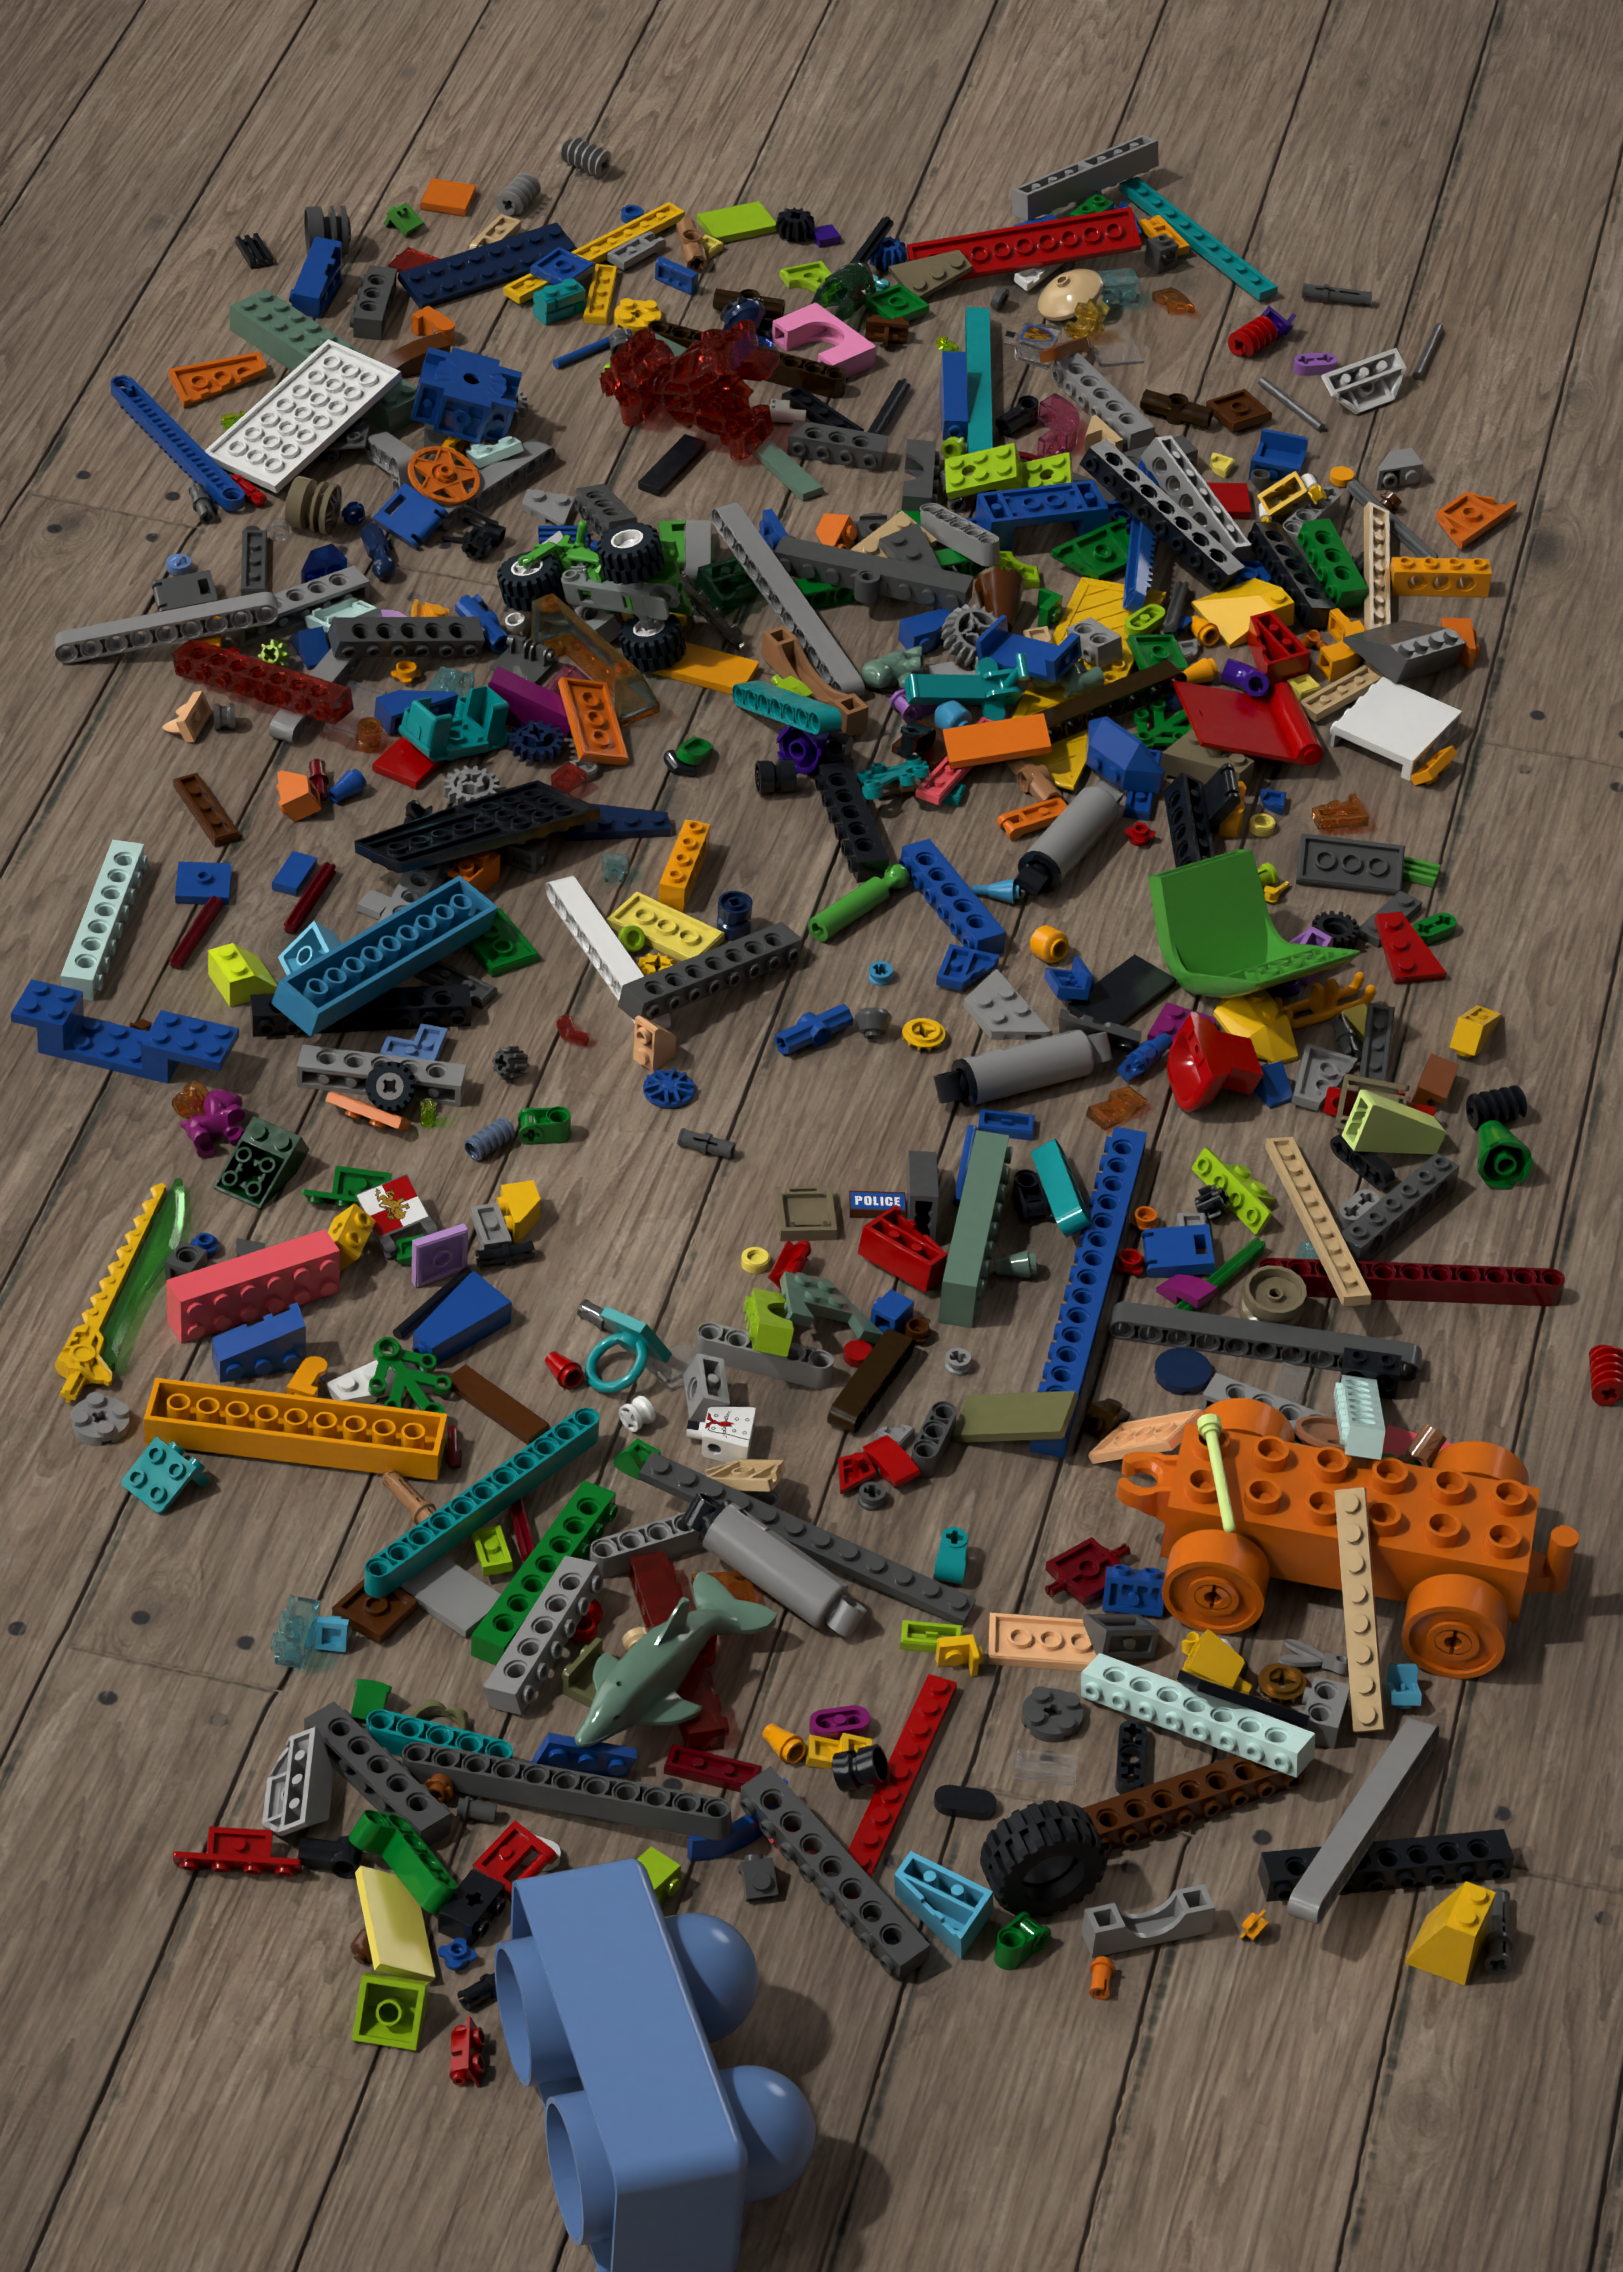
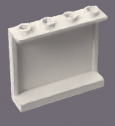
M1382 677L1376 684L1370 686L1364 696H1360L1357 699L1356 704L1351 709L1348 708L1341 719L1332 724L1330 728V735H1332L1330 746L1334 747L1342 738L1402 764L1401 778L1410 781L1409 777L1434 752L1441 750L1459 731L1462 711L1402 684H1395L1386 677Z

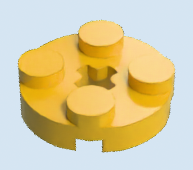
M624 298L614 311L615 325L618 327L619 324L623 329L629 328L632 334L643 335L648 329L649 323L661 321V311L653 300L641 301Z

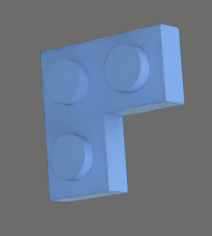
M420 1024L414 1041L387 1036L380 1054L437 1061L447 1038V1028Z

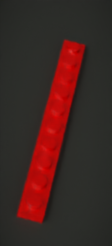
M928 1674L888 1761V1781L885 1784L877 1785L847 1851L871 1879L956 1693L957 1682ZM853 1894L845 1896L848 1899L858 1898V1896Z

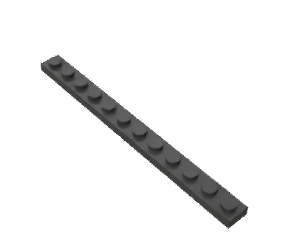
M653 1451L639 1472V1480L689 1503L693 1501L698 1492L709 1495L720 1504L729 1499L810 1558L953 1624L964 1626L975 1606L976 1599Z

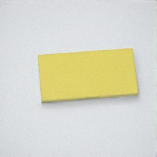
M635 892L607 918L609 927L618 932L626 926L635 925L640 927L645 934L646 945L681 962L712 950L725 940L724 932L639 892Z
M360 1866L355 1875L374 1971L432 1982L435 1979V1972L421 1906L397 1875Z

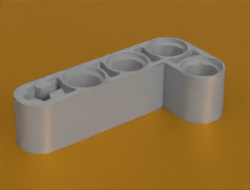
M388 432L369 435L366 448H363L364 454L368 459L391 474L394 494L404 483L415 489L408 476V464L416 451ZM414 470L416 478L422 485V475L416 470Z
M1322 487L1327 499L1321 498L1317 501V505H1315L1310 498L1283 523L1284 530L1305 560H1307V556L1298 544L1297 535L1304 521L1329 518L1332 521L1338 515L1341 492L1336 487Z

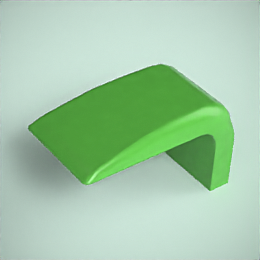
M1238 849L1148 876L1161 954L1171 975L1176 978V982L1185 991L1194 995L1214 998L1239 997L1349 963L1360 954V950L1285 941L1278 934L1269 915L1252 850Z

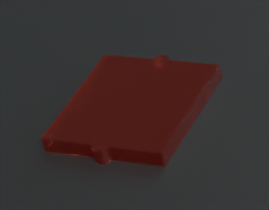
M408 247L400 255H396V258L388 264V267L397 268L399 273L439 260L440 258Z

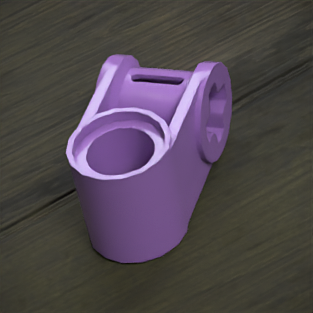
M905 689L895 692L889 702L894 710H898L901 713V718L905 722L914 721L923 716L933 714L938 705L907 704Z

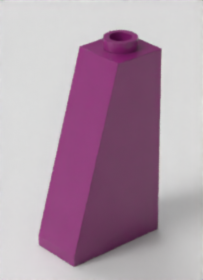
M498 666L488 686L509 703L505 725L519 728V723L521 722L527 725L529 720L533 722L543 720L544 725L551 722L553 723L552 728L559 727L560 733H564V738H567L571 729L562 697Z

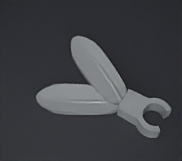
M1285 1639V1646L1299 1655L1282 1656L1279 1658L1280 1664L1291 1667L1322 1665L1324 1669L1346 1674L1348 1667L1346 1655L1328 1652L1323 1654L1301 1641Z

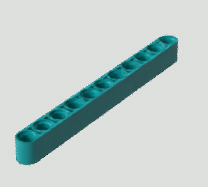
M966 307L965 310L968 398L967 454L993 448L990 309L981 307Z
M587 1407L576 1410L370 1558L365 1563L364 1590L367 1595L374 1598L387 1596L595 1445L599 1437V1413Z

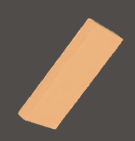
M1201 1409L1120 1423L1089 1453L1088 1457L1092 1464L1123 1459L1124 1455L1136 1451L1156 1453L1171 1451L1181 1443L1185 1423L1197 1425L1198 1418L1204 1414Z
M990 1613L989 1665L1083 1671L1097 1656L1084 1627L1083 1619Z

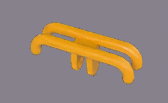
M1357 972L1352 983L1339 989L1336 980L1331 978L1326 980L1324 989L1320 983L1313 984L1310 998L1285 1006H1282V999L1280 997L1273 999L1288 1017L1291 1029L1294 1030L1333 1019L1336 1015L1339 1017L1341 1016V1011L1361 1004L1367 1006L1374 999L1376 988L1374 985H1368L1361 998L1337 1006L1338 1000L1354 995L1362 987L1365 975L1362 972ZM1309 1009L1314 1012L1313 1014L1293 1019V1014Z

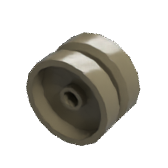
M1268 1265L1257 1268L1248 1275L1245 1281L1240 1306V1317L1242 1319L1299 1327L1307 1296L1305 1283L1294 1271L1282 1266Z

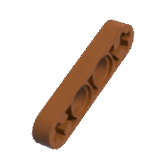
M1084 336L1044 349L1038 353L1041 363H1046L1090 348L1088 337Z

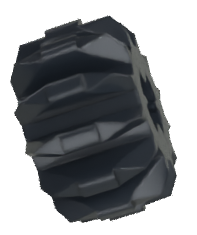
M785 208L784 211L779 212L777 217L776 233L779 234L781 239H787V242H805L806 239L812 237L815 226L814 217L811 216V212L804 211L803 208Z

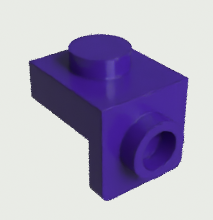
M1268 306L1260 315L1268 317L1274 323L1278 332L1277 339L1282 333L1286 336L1295 326L1291 323L1296 317L1294 313L1286 320L1272 307Z

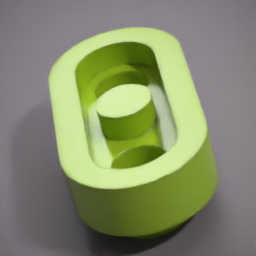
M1157 604L1143 606L1125 620V633L1128 636L1150 634L1163 624L1165 609Z

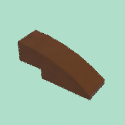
M442 332L429 335L400 347L379 362L401 371L402 378L420 375L428 347L450 352V344Z

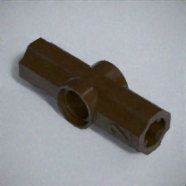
M717 288L715 290L713 309L722 311L730 300L735 301L737 296L740 295L743 298L758 297L763 299L766 310L764 318L776 320L784 316L786 301L783 299L760 296V293L753 289H744L741 292Z
M1146 389L1140 401L1141 410L1164 416L1165 420L1173 425L1188 423L1208 429L1214 414L1213 408L1189 402L1188 397L1180 393H1173L1168 396Z

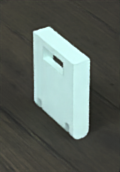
M350 597L325 608L313 610L312 613L304 615L306 627L309 629L323 626L325 636L328 637V631L334 617H381L382 613L379 608Z

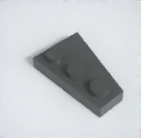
M919 523L879 539L878 547L891 559L942 569Z
M1063 1008L1060 1010L1059 1034L1072 1030H1082L1086 1035L1107 1032L1109 1044L1115 1045L1123 1051H1132L1141 1044V1031L1111 1022L1105 1023L1104 1026L1099 1025L1091 1016L1083 1015L1082 1018L1069 1016L1070 1010Z

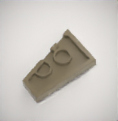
M960 250L889 266V272L898 284L901 283L922 300L972 271V265Z

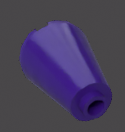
M790 725L780 731L776 744L779 743L780 751L777 752L779 759L792 758L795 763L796 773L808 774L814 771L823 761L826 740L830 732L812 734Z

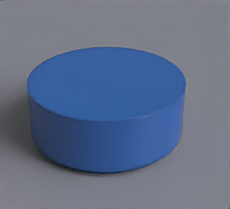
M627 205L621 209V220L626 224L644 215V210L637 205Z

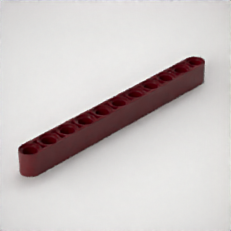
M1264 1258L1258 1264V1268L1270 1265L1282 1266L1294 1271L1302 1278L1306 1285V1297L1338 1298L1320 1259ZM1355 1261L1371 1293V1300L1555 1306L1561 1301L1565 1282L1564 1274L1551 1268Z

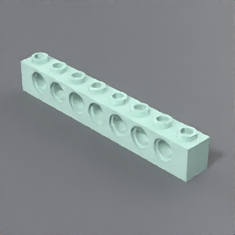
M112 839L60 975L61 986L83 991L84 1000L93 1001L97 990L101 991L103 973H108L110 956H114L116 951V939L121 938L123 921L127 922L129 904L133 905L135 888H139L141 885V872L147 869L148 856L144 855V844Z
M1342 1375L1341 1383H1335L1333 1399H1335L1334 1406L1340 1445H1344L1345 1455L1381 1460L1386 1430L1377 1380Z
M1099 1653L1081 1672V1697L1290 1776L1297 1778L1314 1758L1315 1733L1241 1705L1199 1692L1182 1683Z

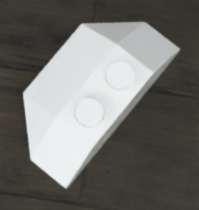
M1397 348L1325 373L1321 378L1331 397L1357 415L1395 400L1402 377L1407 368Z

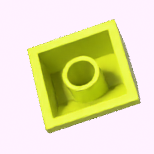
M234 943L208 950V975L229 1007L250 1002V995L275 994L277 984L257 955Z

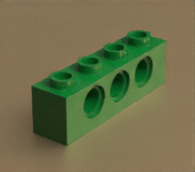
M1330 518L1304 521L1297 535L1298 544L1302 547L1309 564L1312 565L1316 573L1317 579L1321 582L1335 606L1339 609L1361 606L1368 587Z

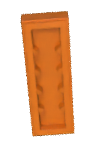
M330 1091L325 1100L328 1103L346 1109L345 1115L356 1119H361L363 1115L370 1118L369 1124L385 1129L386 1125L408 1131L411 1124L409 1119L340 1093Z

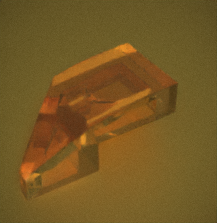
M1170 287L1152 292V301L1167 305L1168 314L1181 311L1195 313L1193 303L1175 288Z

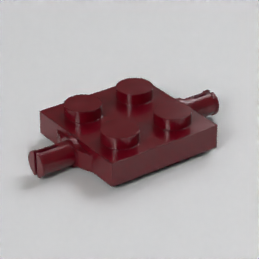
M1091 1537L1046 1562L1045 1570L1056 1581L1045 1586L1046 1594L1052 1598L1062 1591H1067L1083 1606L1104 1595L1106 1567L1121 1564L1119 1560L1131 1553L1129 1546L1123 1543L1121 1546L1109 1550Z

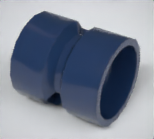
M728 891L719 897L716 929L725 933V940L727 941L737 940L749 935L751 932L753 901L746 893Z

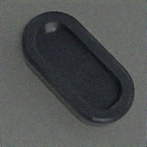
M943 1785L935 1791L934 1807L944 1815L986 1820L995 1813L996 1798L991 1792L984 1789Z

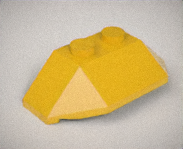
M1266 989L1239 997L1221 999L1213 1015L1227 1033L1250 1038L1257 1058L1267 1060V1063L1282 1060L1283 1064L1298 1060V1052L1289 1019Z

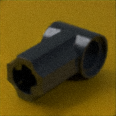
M1030 395L1020 397L1016 407L996 419L999 433L1006 437L1022 427L1035 426L1038 421V399Z
M349 1836L340 1837L337 1842L303 1837L299 1844L298 1859H301L302 1865L331 1869L334 1875L350 1879L356 1876L355 1872L360 1867L363 1851L349 1841Z

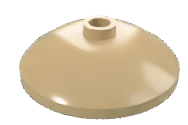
M1075 269L1060 274L1043 289L1038 300L1039 312L1045 319L1051 321L1066 320L1081 314L1096 302L1102 292L1103 281L1100 275L1089 269Z

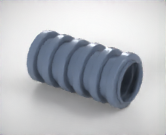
M504 1117L498 1118L464 1141L467 1154L476 1161L481 1160L490 1152L496 1150V1148L501 1147L502 1144L507 1143L508 1140H512L515 1137L514 1127L508 1119Z

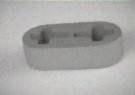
M1368 1189L1355 1193L1339 1208L1337 1220L1339 1226L1346 1229L1380 1201L1379 1195L1375 1191Z

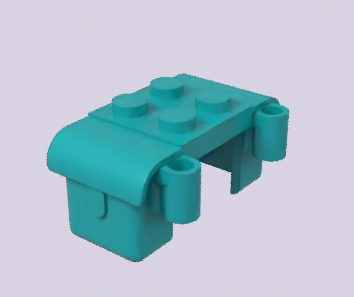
M489 686L469 689L467 697H458L454 717L452 718L451 714L435 716L429 711L432 697L418 699L412 702L411 707L405 708L402 724L398 728L399 733L433 762L475 756L476 754L501 748L508 742L510 732L505 729L509 703Z

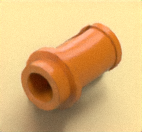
M1100 1956L1095 1958L1090 1964L1092 1980L1089 1994L1091 1997L1095 1994L1094 1999L1104 2000L1110 1995L1111 1976L1115 1973V1966L1110 1958Z

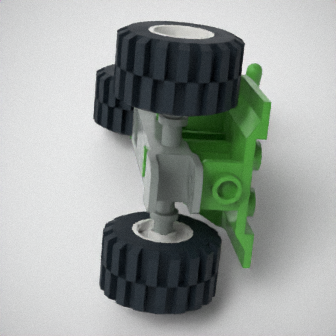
M582 520L578 524L576 542L574 544L570 535H564L557 544L549 541L545 544L537 543L533 547L534 551L512 556L498 568L497 579L503 601L510 609L513 608L516 611L523 610V612L539 610L556 602L563 595L562 592H564L566 601L571 607L585 606L591 607L593 610L597 608L604 609L606 614L621 612L635 614L636 616L633 619H629L626 621V624L621 626L618 634L626 665L631 667L632 670H640V672L664 670L679 662L686 653V644L680 620L676 615L669 614V612L690 616L693 614L690 599L685 595L684 583L681 579L677 562L679 553L676 541L660 538L657 529L652 528L649 524L629 523L609 530L608 533L603 534L601 539L598 540L596 546L597 553L587 549L588 523Z

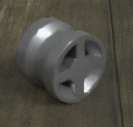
M229 703L227 706L214 704V729H220L221 727L235 729V704Z

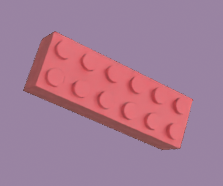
M324 1229L166 1280L167 1322L182 1344L251 1322L270 1313L274 1314L290 1309L289 1305L296 1302L299 1306L339 1293L340 1250Z

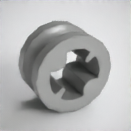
M952 1348L947 1351L944 1365L945 1370L954 1376L967 1374L971 1366V1354L963 1348Z

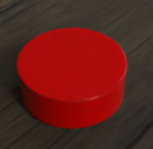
M862 1340L848 1342L844 1346V1361L850 1366L859 1367L872 1350L871 1345Z

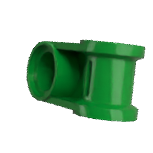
M565 1107L525 1108L518 1114V1122L521 1125L519 1139L525 1144H560L567 1142L571 1138V1113ZM530 1115L532 1116V1123H529ZM530 1129H532V1137H530Z
M1021 1912L1009 1925L999 1931L994 1953L995 1964L1005 1970L1018 1968L1047 1944L1051 1936V1929L1047 1926L1042 1927L1033 1921L1028 1912Z

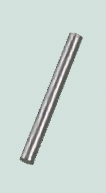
M1441 323L1434 325L1412 376L1415 380H1420L1443 330Z
M1265 377L1260 378L1258 384L1317 431L1322 432L1325 429V424L1268 379Z

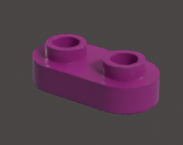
M857 1705L818 1710L810 1717L809 1732L811 1735L834 1740L840 1739L842 1733L862 1736L869 1730L870 1714L865 1708Z

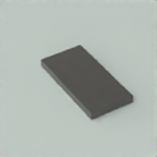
M1301 833L1296 884L1395 896L1401 890L1405 846Z

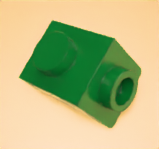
M1045 588L1039 590L1037 627L1048 626L1049 628L1059 620L1062 608V595Z

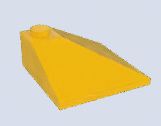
M1257 578L1191 602V606L1203 619L1218 626L1220 638L1229 649L1247 642L1250 616L1272 610L1287 627L1293 625L1295 602L1283 588Z

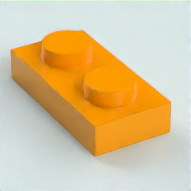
M1453 745L1434 752L1409 778L1414 786L1424 782L1426 785L1431 784L1439 778V772L1446 770L1452 765L1450 761L1458 753Z

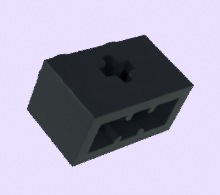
M471 1869L458 1886L452 1898L439 1910L438 1932L452 1939L463 1938L466 1940V1945L472 1947L479 1937L483 1938L486 1935L494 1917H499L503 1913L507 1900L504 1898L505 1884Z

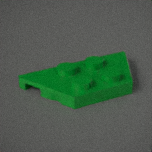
M1126 518L1117 519L1052 549L1050 556L1092 579L1102 580L1122 571L1127 566L1130 534H1127L1125 527L1127 524Z

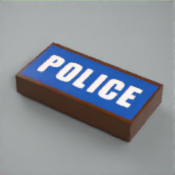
M849 1191V1217L877 1218L897 1205L901 1208V1215L906 1218L905 1192Z

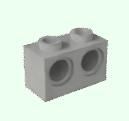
M1087 618L1067 627V636L1070 633L1080 635L1081 658L1093 666L1102 668L1122 659V637L1093 618Z
M1315 1676L1312 1688L1306 1687L1304 1691L1302 1705H1306L1305 1710L1299 1709L1300 1712L1310 1716L1307 1726H1295L1315 1733V1744L1335 1749L1347 1707L1350 1685Z

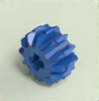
M885 237L869 259L870 264L874 265L875 269L881 268L885 271L889 270V266L905 263L907 259L905 243L900 242L899 238Z

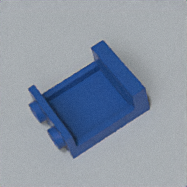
M1262 429L1257 452L1251 459L1248 480H1251V472L1255 469H1264L1270 472L1271 481H1280L1294 471H1297L1300 476L1306 459L1308 437Z

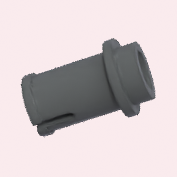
M466 1796V1799L460 1798L457 1817H462V1821H466V1818L494 1824L497 1803L470 1800V1796Z

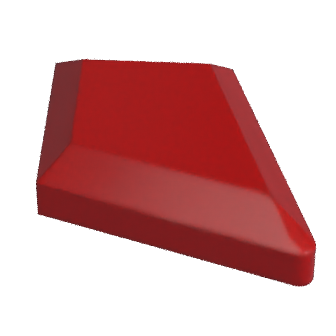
M866 1451L838 1458L840 1494H845L876 1476V1470Z

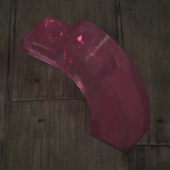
M1054 393L1041 401L1039 405L1038 422L1051 429L1038 438L1037 456L1041 458L1056 455L1058 452L1062 454L1071 453L1077 444L1079 429L1078 411L1071 402Z

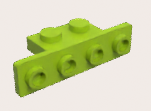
M1203 1148L1191 1168L1192 1171L1206 1185L1212 1186L1215 1184L1217 1188L1222 1187L1227 1192L1230 1200L1228 1208L1254 1234L1260 1235L1272 1217V1212L1268 1208L1273 1203L1274 1198L1267 1192L1268 1188L1263 1183L1255 1180L1250 1175L1251 1171L1242 1164H1224L1210 1148Z

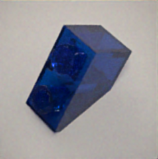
M333 543L311 550L301 570V584L347 568V558Z

